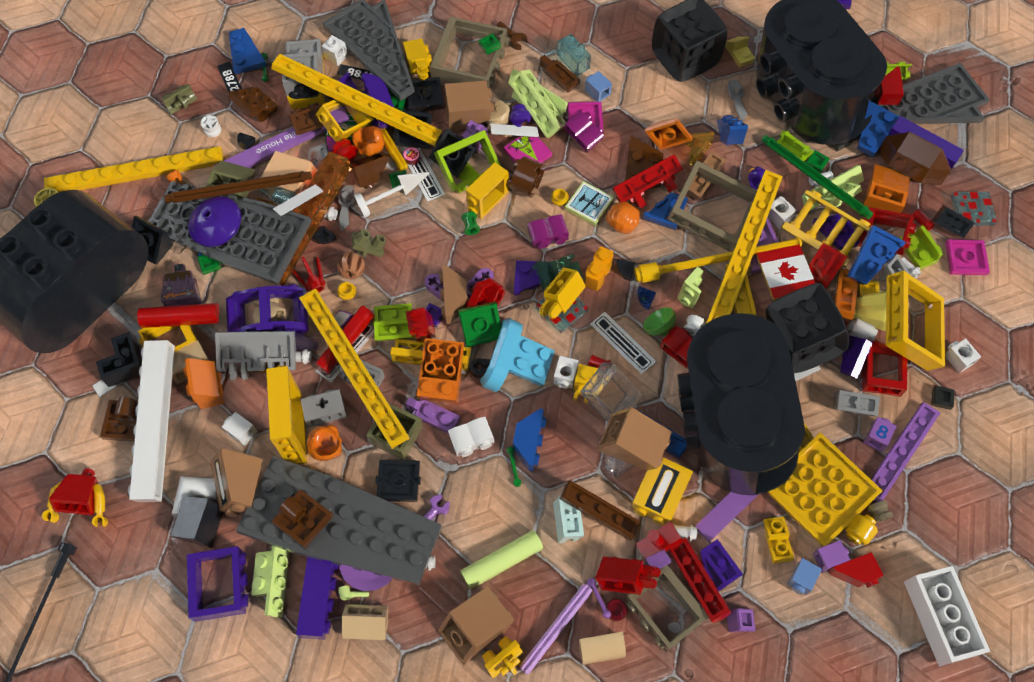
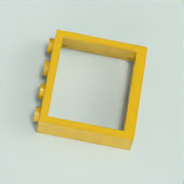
M904 270L888 275L886 283V346L927 371L945 367L944 298ZM908 294L925 305V348L908 338Z
M278 365L276 368L266 369L270 440L284 460L294 464L308 463L305 418L301 404L303 395L288 366Z

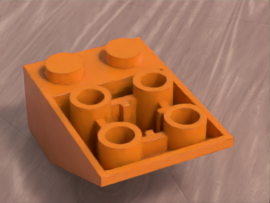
M875 164L863 205L868 208L872 207L901 213L908 196L910 177L899 171Z
M425 338L417 389L419 400L458 404L464 351L463 342Z

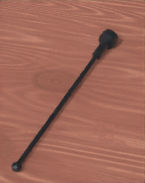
M64 542L60 543L57 551L61 553L50 575L52 579L5 682H10L56 578L59 579L69 555L74 556L77 547Z

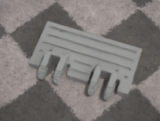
M295 331L215 333L217 372L227 371V363H229L230 380L236 379V363L240 362L242 380L248 379V371H265L266 362H268V369L275 368V362H280V365L288 366L290 371L296 370Z

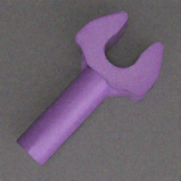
M442 495L432 497L430 499L431 509L423 517L432 520L437 514L445 516L449 511L450 502L445 503L443 507H438L437 504L442 500Z

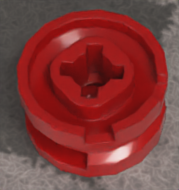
M342 138L341 142L337 141L332 147L333 152H330L331 158L338 161V164L342 167L349 165L358 153L357 147L351 145V142L346 138Z

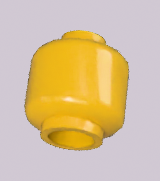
M868 514L865 516L856 515L845 527L846 537L858 546L860 544L867 545L878 533V529L875 526L876 521Z

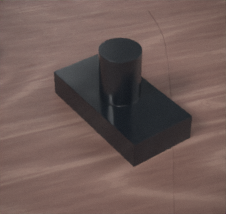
M942 205L932 219L936 224L962 238L966 236L975 224L972 220L945 205Z

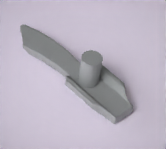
M729 80L727 86L729 96L734 100L738 116L744 121L748 113L741 101L744 96L742 84L737 80Z
M345 185L339 194L338 203L342 206L339 217L341 231H344L349 225V207H352L354 204L355 191L354 186Z

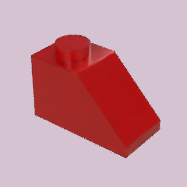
M899 66L888 73L882 83L874 90V97H877V105H899L904 95Z
M872 552L836 565L828 571L831 576L858 588L864 585L867 588L879 584L878 580L884 576Z

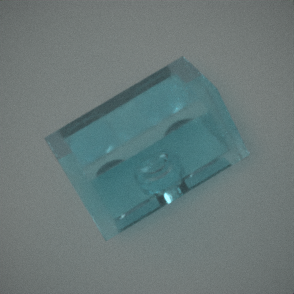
M572 34L557 41V55L576 76L590 69L591 55L585 46L580 44Z

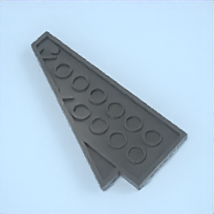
M358 0L323 22L324 28L331 35L345 42L346 49L373 75L382 79L387 88L399 100L402 101L415 92L385 0L378 2L372 7L365 0Z
M958 63L904 84V95L899 105L879 106L915 124L981 123L985 117L978 108L987 105L990 99L964 66ZM877 97L869 98L871 102L877 104Z

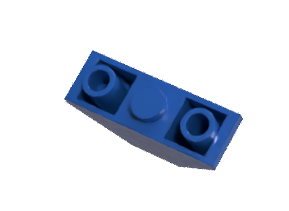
M724 115L723 118L717 119L720 138L723 144H743L748 130L747 124L733 117V115Z
M538 409L518 422L513 439L514 451L526 468L532 472L534 465L538 466L540 454L537 453V448L542 446L543 435H540L541 428H545L547 417L544 416V409Z

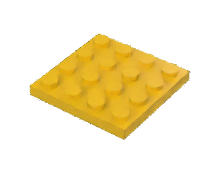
M820 432L798 453L797 466L791 477L783 485L767 493L818 544L824 547L883 490Z

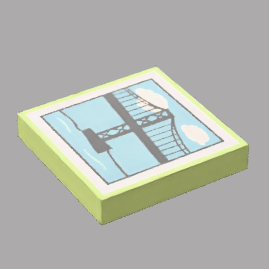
M583 181L566 204L565 210L596 226L614 201V197Z

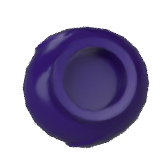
M514 105L509 115V120L513 123L512 125L521 127V123L530 122L531 114L526 110L525 105Z
M759 166L751 168L748 175L750 186L755 190L758 189L765 172Z

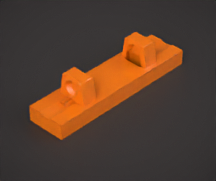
M840 268L834 303L843 318L852 320L855 314L858 282L847 277L850 270Z

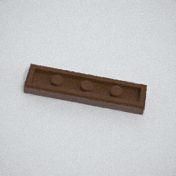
M569 480L566 483L559 498L560 500L628 540L634 538L640 523L639 520L575 482Z

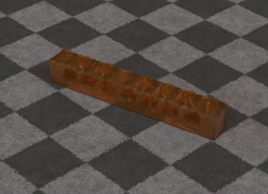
M328 152L327 156L322 160L320 168L314 174L310 185L306 188L308 189L316 184L319 188H322L323 192L295 208L294 212L310 217L312 222L278 286H285L351 171L352 166L348 158Z

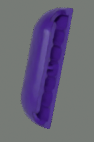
M362 73L361 81H364L365 90L362 93L394 107L384 81L375 75ZM372 117L374 119L371 122L373 126H376L380 129H385L390 126L389 124Z

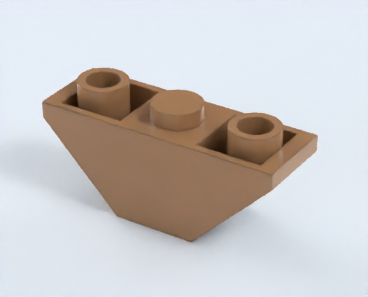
M442 265L443 273H439V279L444 289H440V296L445 306H441L442 318H446V324H451L459 316L458 310L467 307V284L464 278L447 265Z

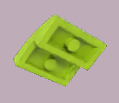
M412 303L374 306L375 341L413 338L409 334L405 312L412 310Z

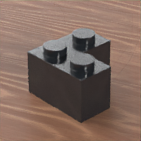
M131 332L111 338L115 355L96 361L100 378L108 387L140 376L139 369L142 366L141 352L138 342Z

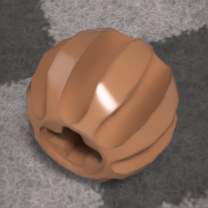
M347 252L340 257L337 268L341 276L354 280L362 276L365 270V262L363 257L357 253Z

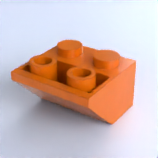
M185 359L186 366L183 367L185 377L188 378L186 392L188 396L192 397L193 402L197 403L201 409L224 404L220 372H217L216 363L200 359Z

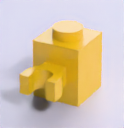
M579 364L574 382V401H577L579 395H583L585 397L584 403L588 404L589 394L593 395L598 368Z

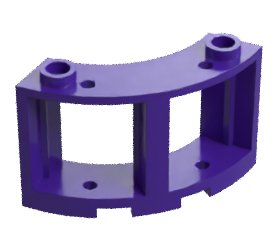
M291 284L288 286H264L233 292L232 295L226 298L227 332L295 331L296 337L309 331L308 312L299 297L306 294V288ZM270 298L292 299L294 321H271ZM259 300L260 323L246 325L245 304Z

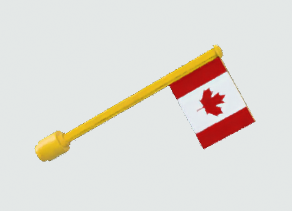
M799 237L755 248L753 256L756 255L773 301L800 288L815 284L801 249L802 240ZM733 251L663 266L658 265L657 262L638 265V267L634 268L636 282L646 283L660 280V276L665 273L729 261Z

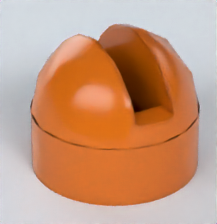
M179 170L173 171L166 176L170 183L172 181L176 182V180L179 183L182 181Z

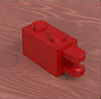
M424 307L405 311L409 334L414 339L424 343L425 338H436L432 315Z
M603 556L595 578L601 590L641 595L643 588H656L657 581L651 577L658 578L661 570L656 566L644 565L643 561L638 559Z

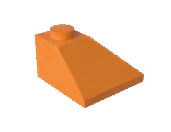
M678 118L662 120L645 128L646 134L660 150L693 140V137Z

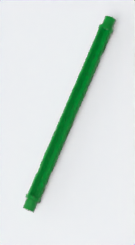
M767 135L763 136L761 141L766 147L787 160L859 213L860 216H864L866 219H870L873 216V212L867 206L860 203L783 147L774 138H770Z

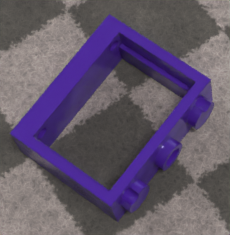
M238 546L187 554L188 618L192 621L198 622L246 614L249 599L248 595L245 594V586L248 584L247 574L244 573V565H246L247 561L245 552ZM232 557L234 604L203 609L201 562Z

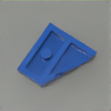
M669 193L664 200L655 204L652 210L646 211L643 219L676 230L678 225L667 220V217L678 194ZM687 197L684 198L680 206L682 210H684L687 204Z

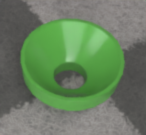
M670 307L658 309L647 317L643 323V328L649 335L666 336L674 328L676 314Z

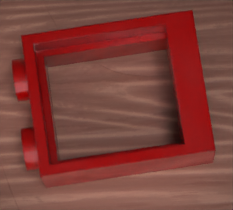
M869 207V210L873 212V216L870 219L865 218L864 220L869 222L870 226L878 223L905 229L902 240L906 243L894 253L903 256L905 249H909L912 238H909L910 234H914L916 229V223H913L914 215ZM863 231L858 239V247H861L868 232Z
M871 341L870 352L863 363L861 391L901 397L907 390V358L887 347L885 343ZM873 353L898 357V381L872 377Z

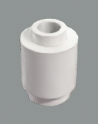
M858 318L855 321L851 320L847 328L850 336L874 341L878 332L874 328L875 326Z

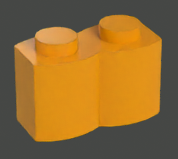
M602 246L596 250L593 262L589 264L586 270L585 286L587 288L598 291L603 286L605 276L612 267V250Z

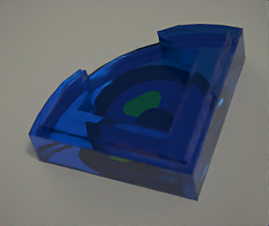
M639 286L637 299L642 307L649 310L656 292Z

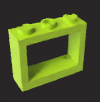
M485 130L434 153L451 193L457 191L458 194L467 189L466 186L476 181L483 173L455 184L444 156L480 141L490 166L494 162L500 165Z

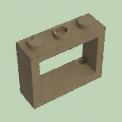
M666 565L661 569V574L658 578H651L655 579L657 583L663 580L695 621L668 641L636 600L651 588H643L641 595L629 594L626 598V606L632 614L636 613L641 619L639 622L646 632L650 631L655 637L653 640L658 648L668 652L709 617L669 566Z

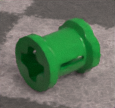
M473 211L462 214L461 219L465 225L464 233L469 236L478 234L480 226L477 225V214Z

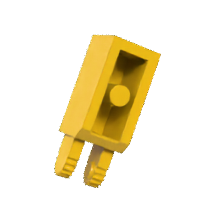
M423 38L403 42L410 73L418 74L419 79H427L429 76L428 72H430L429 64L432 63L428 45H424Z
M563 267L544 291L545 301L539 310L541 316L548 315L549 318L556 319L561 312L565 313L586 287L577 270Z

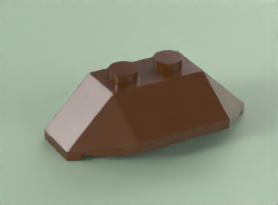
M912 132L887 135L878 149V153L889 167L919 183L942 185L951 171L943 149Z

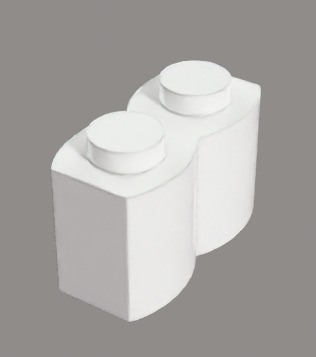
M486 417L475 419L467 424L448 430L457 456L467 457L475 449L485 450L494 443V437Z

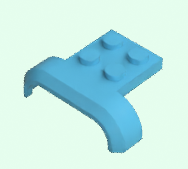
M511 318L502 320L500 322L502 328L489 366L480 379L482 387L497 392L503 385L508 372L543 386L555 350L521 336L522 323Z

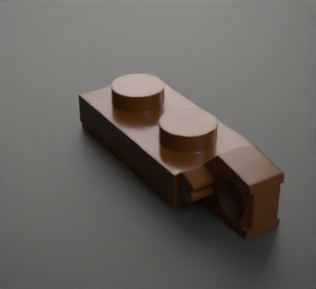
M545 54L540 57L539 65L544 73L567 93L580 84V79L557 59L551 61Z

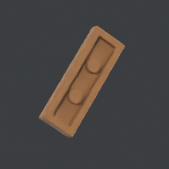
M711 151L703 163L719 171L726 159ZM695 175L687 194L699 201L711 182Z

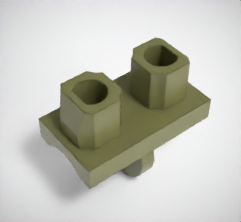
M186 84L181 85L171 94L164 95L161 100L172 115L182 108L187 109L190 103L197 100V97L192 91L191 86Z
M361 229L358 233L352 232V248L358 251V255L363 258L367 254L379 257L384 255L385 236L378 234L375 238L370 237V232L365 229Z

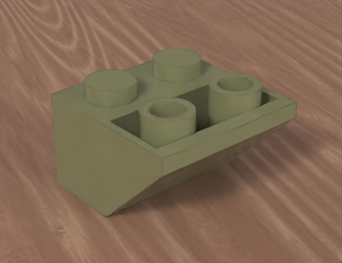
M221 160L212 169L206 187L254 179L256 170ZM249 191L233 193L231 195L243 199L248 197Z

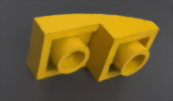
M784 516L764 519L765 536L772 564L793 561L794 554L788 539L790 534Z

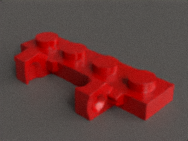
M675 154L613 187L612 190L619 202L629 200L631 204L634 203L640 210L647 206L642 197L645 194L644 191L659 183L660 185L664 184L668 193L677 189L674 182L676 179L675 174L681 172L683 168Z

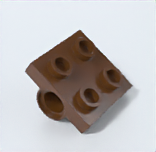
M257 86L229 92L228 98L248 116L254 117L259 122L265 121L271 112H276L278 109V105Z
M120 397L118 400H109L100 434L101 439L135 442L134 426L137 422L135 410L138 405L135 399Z
M300 489L294 497H288L281 504L278 515L271 522L306 549L332 519L333 513Z

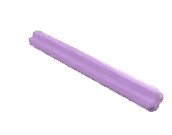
M584 583L520 664L519 668L522 672L528 675L592 593L590 586Z

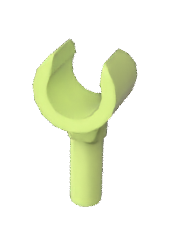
M342 586L338 589L340 599L343 601L349 600L352 597H369V591L351 592L349 586Z

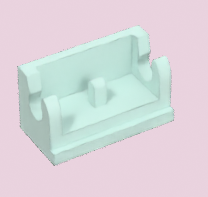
M558 496L553 502L558 543H564L569 539L575 542L584 537L581 511L560 500V496Z

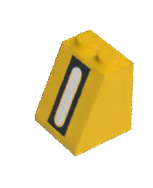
M663 457V461L657 469L646 472L631 509L637 515L642 517L648 516L656 524L664 526L672 520L693 471Z

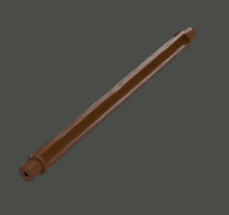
M300 171L171 192V194L164 195L166 203H178L193 199L300 183L312 179L311 171Z

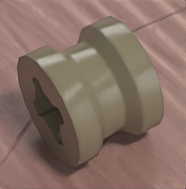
M886 500L867 507L868 512L872 513L873 519L876 521L875 524L894 517L887 508L888 503Z

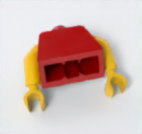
M84 468L81 475L68 474L60 483L52 487L47 502V507L49 508L42 513L43 520L49 521L50 519V522L56 523L59 520L58 512L92 516L96 512V516L92 519V524L98 527V520L102 518V526L106 527L108 519L103 516V512H105V495L102 486L98 484L96 477H94L95 472L90 468Z

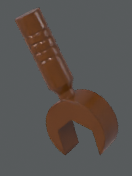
M502 21L498 22L497 27L507 29V34L511 38V46L516 50H521V45L517 42L524 41L527 43V36L523 33L514 34Z

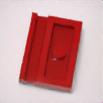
M824 242L808 265L814 281L821 283L827 288L848 256Z

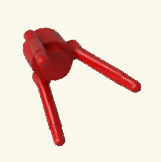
M301 257L309 275L307 283L290 265L288 266L291 273L306 288L307 293L314 289H317L318 293L324 290L326 283L323 279L321 263L318 257L316 258V265L319 277L313 275L305 257Z

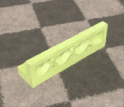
M530 70L519 71L509 81V84L546 138L552 137L558 130L565 129V120Z

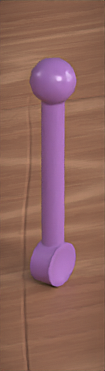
M590 578L587 584L593 589L603 610V617L610 618L611 612L607 610L596 588V581Z

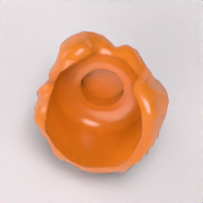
M376 126L361 128L352 135V141L359 153L367 157L380 153L385 145L383 133Z
M619 202L609 209L606 221L616 231L630 234L638 226L641 214L639 209L631 204Z
M332 424L322 427L318 426L309 434L306 445L308 453L313 459L328 461L340 456L342 452V438L339 437V431L336 426Z

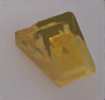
M715 132L690 134L693 140L686 143L687 146L691 147L688 154L690 156V165L693 166L696 161H699L710 148L715 138Z

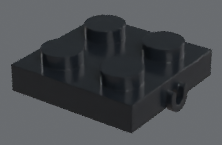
M440 77L427 78L424 81H421V79L411 80L415 92L408 96L409 109L425 111L444 108Z
M379 460L378 476L375 478V483L377 484L376 496L391 502H418L419 485H421L420 461Z

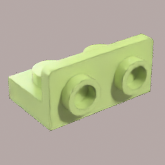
M699 267L684 281L677 297L682 305L691 309L694 308L701 293L698 286L703 280L701 278L703 270Z

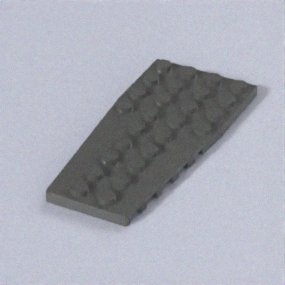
M172 181L164 195L196 188L188 184L180 185ZM231 194L220 196L227 197L237 204L241 211V223L238 231L229 241L216 247L199 245L191 238L188 230L189 218L194 209L200 203L212 197L178 203H166L163 195L148 221L166 231L172 241L232 269L277 285L312 222L310 217L293 211L280 216L273 210L277 206L248 198L240 199Z
M273 456L255 491L252 506L250 508L247 507L236 531L238 534L298 555L321 561L322 559L331 561L336 565L350 566L359 571L365 570L373 572L375 575H384L401 582L403 580L415 583V585L419 586L442 528L441 524L330 475ZM300 489L333 513L332 519L306 549L271 522L278 515L281 504L288 497H294Z

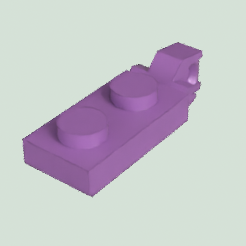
M409 397L406 402V408L412 410L413 415L420 417L422 422L449 434L448 430L456 427L460 420L459 415L427 400L420 399V401Z

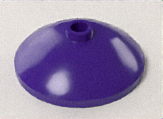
M217 196L209 198L200 203L192 212L188 222L189 234L201 246L216 247L229 241L238 231L241 223V211L237 204L227 197Z

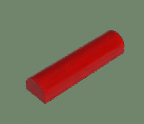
M218 303L144 307L138 309L137 320L141 328L219 323L220 306Z
M363 305L342 329L351 345H353L375 317ZM329 347L316 362L317 370L327 376L338 364Z
M684 537L682 542L669 549L710 621L712 623L719 622L729 616L731 611L689 541Z

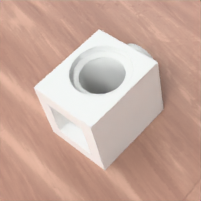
M333 35L321 46L325 60L337 67L348 57L345 42Z
M780 196L773 201L768 219L781 229L785 222L789 223L793 220L797 210Z
M967 339L950 344L947 347L949 350L945 354V358L958 373L971 367L981 358L980 354Z
M560 356L553 384L559 388L572 389L579 360ZM562 372H568V373H570V375H569V376H563V375H561V373H562Z
M236 412L232 416L227 417L222 426L229 436L244 447L258 432L253 424Z

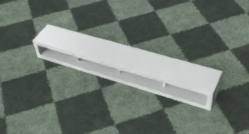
M168 340L144 341V347L141 349L142 366L139 369L141 379L140 386L137 389L139 400L135 410L137 422L134 426L135 443L132 446L131 485L128 487L129 500L135 502H162L175 346Z

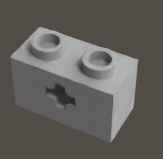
M330 389L318 395L310 394L306 398L301 399L304 418L308 427L347 418L340 389Z

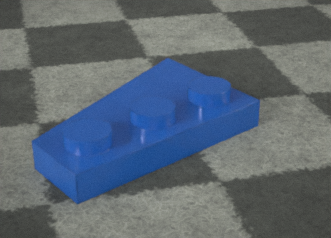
M245 28L229 32L232 64L235 74L268 66Z
M869 100L865 119L871 115L872 118L868 126L860 134L857 149L873 157L900 116Z
M874 225L870 226L847 277L862 285H867L882 269L881 267L906 242Z

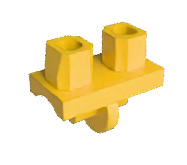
M505 636L498 643L502 649L500 653L495 655L492 650H488L482 655L485 662L484 666L493 679L501 673L504 676L509 671L516 675L518 672L514 667L520 663L518 658L524 654L516 640L512 641Z

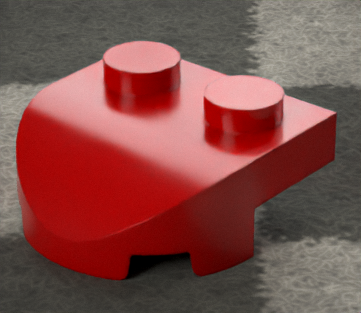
M492 278L477 282L473 287L472 296L466 302V308L496 301L498 306L505 294L503 286Z

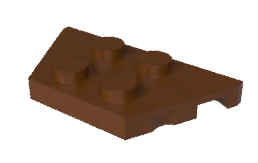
M630 136L625 181L661 162L664 153ZM660 183L655 185L651 189L660 187Z

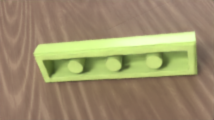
M532 530L460 570V573L469 589L472 590L543 550V545L536 532Z

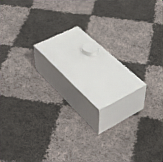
M953 566L915 575L904 581L939 667L990 652Z

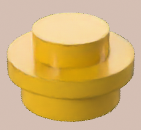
M559 188L552 192L551 201L554 205L563 206L568 202L569 196L564 189Z
M350 282L341 283L337 290L339 297L343 300L354 298L356 295L354 284Z

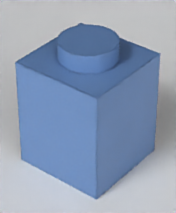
M598 71L587 77L585 91L596 102H600L611 95L612 83L602 73Z
M802 558L797 563L787 585L791 586V589L797 594L807 595L812 591L822 569Z

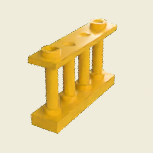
M806 190L805 196L809 197L795 220L790 223L785 222L782 229L794 237L801 238L802 242L818 251L824 242L832 246L842 228L849 221L856 225L857 228L843 249L839 250L842 254L849 257L848 253L863 231H869L870 223L864 219L857 220L823 200L821 198L822 195L815 190L811 192ZM817 202L825 208L810 231L804 233L799 230L800 224L814 203ZM832 211L841 216L827 239L821 243L815 239L817 237L816 234ZM846 259L842 266L846 268L850 260Z

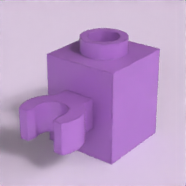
M470 120L461 138L465 139L483 130L486 131L488 136L487 128ZM480 141L471 144L477 148L474 152L477 154L482 147Z

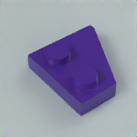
M828 216L819 231L827 238L841 216ZM814 218V219H813V221H812L813 225H814V223L816 222V220H817L818 218ZM847 221L832 243L839 250L843 249L854 232L851 222ZM857 240V242L854 244V246H853L852 248L858 247V245H859L858 240Z
M849 335L848 349L842 353L843 360L840 373L857 378L862 371L866 356L870 352L872 342Z

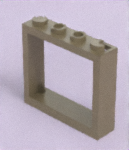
M450 16L430 65L431 78L440 77V80L451 83L486 81L487 88L491 87L495 83V73L499 72L500 60L504 58L505 46L508 47L510 38H508L507 29ZM456 33L481 39L493 33L501 43V48L495 51L486 77L443 67Z
M696 161L667 220L732 252L735 249L757 191L736 179L726 176L721 171L709 167L705 163ZM695 175L750 202L735 236L680 209Z

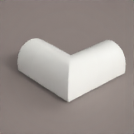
M181 476L171 515L177 517L184 496L218 501L214 479Z

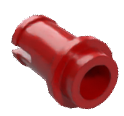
M917 209L912 214L914 215V220L920 226L923 225L926 230L930 231L935 226L932 219H929L921 209Z
M592 354L588 366L598 368V370L603 371V374H610L614 363H611V360L606 361Z

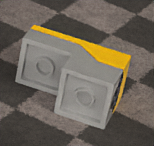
M320 39L286 42V54L284 56L324 74V54ZM282 74V83L291 109L307 108L308 105L317 102L319 105L325 104V94Z

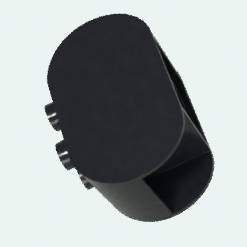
M780 0L769 10L764 22L756 73V87L759 94L763 98H770L774 104L775 115L780 122L787 121L792 130L807 141L822 145H835L848 142L859 136L872 118V115L865 119L869 93L873 92L882 83L886 75L887 62L885 56L839 1Z
M65 190L48 197L6 235L0 238V325L34 352L51 353L65 348L76 340L139 279L148 258L146 240L140 233L84 191Z
M744 313L717 317L702 326L694 335L687 352L688 373L677 374L679 400L684 418L687 450L698 449L701 467L717 486L728 492L741 495L764 494L780 487L791 477L797 466L798 450L801 447L805 433L788 342L783 332L774 323L763 317Z

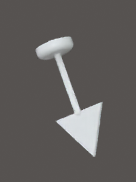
M430 173L398 175L401 185L367 201L364 200L360 193L354 196L366 218L370 215L367 205L401 189L407 195Z

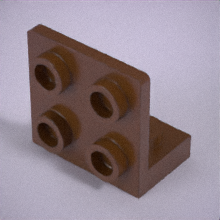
M317 102L308 105L306 110L302 111L301 108L291 111L289 120L292 122L297 136L324 127L316 116V113L323 104L319 105Z

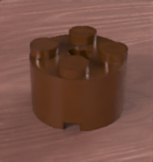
M525 156L520 160L517 159L513 166L515 172L509 178L507 186L515 192L532 198L535 193H532L533 189H538L542 181L544 170L541 168L545 167V164Z

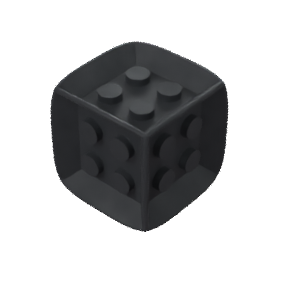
M685 0L667 9L657 17L652 35V50L669 74L677 81L683 82L711 69L720 61L727 41V27L719 15L704 0Z
M821 283L800 288L778 298L766 307V319L774 323L787 339L794 373L807 371L826 363L848 349L849 333L843 317L830 294Z

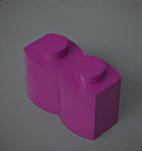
M579 111L565 124L564 128L582 149L588 153L603 140L604 131L600 126H595L591 122L592 118L588 113Z
M562 214L535 220L527 224L533 248L544 249L550 244H563L569 239V232Z

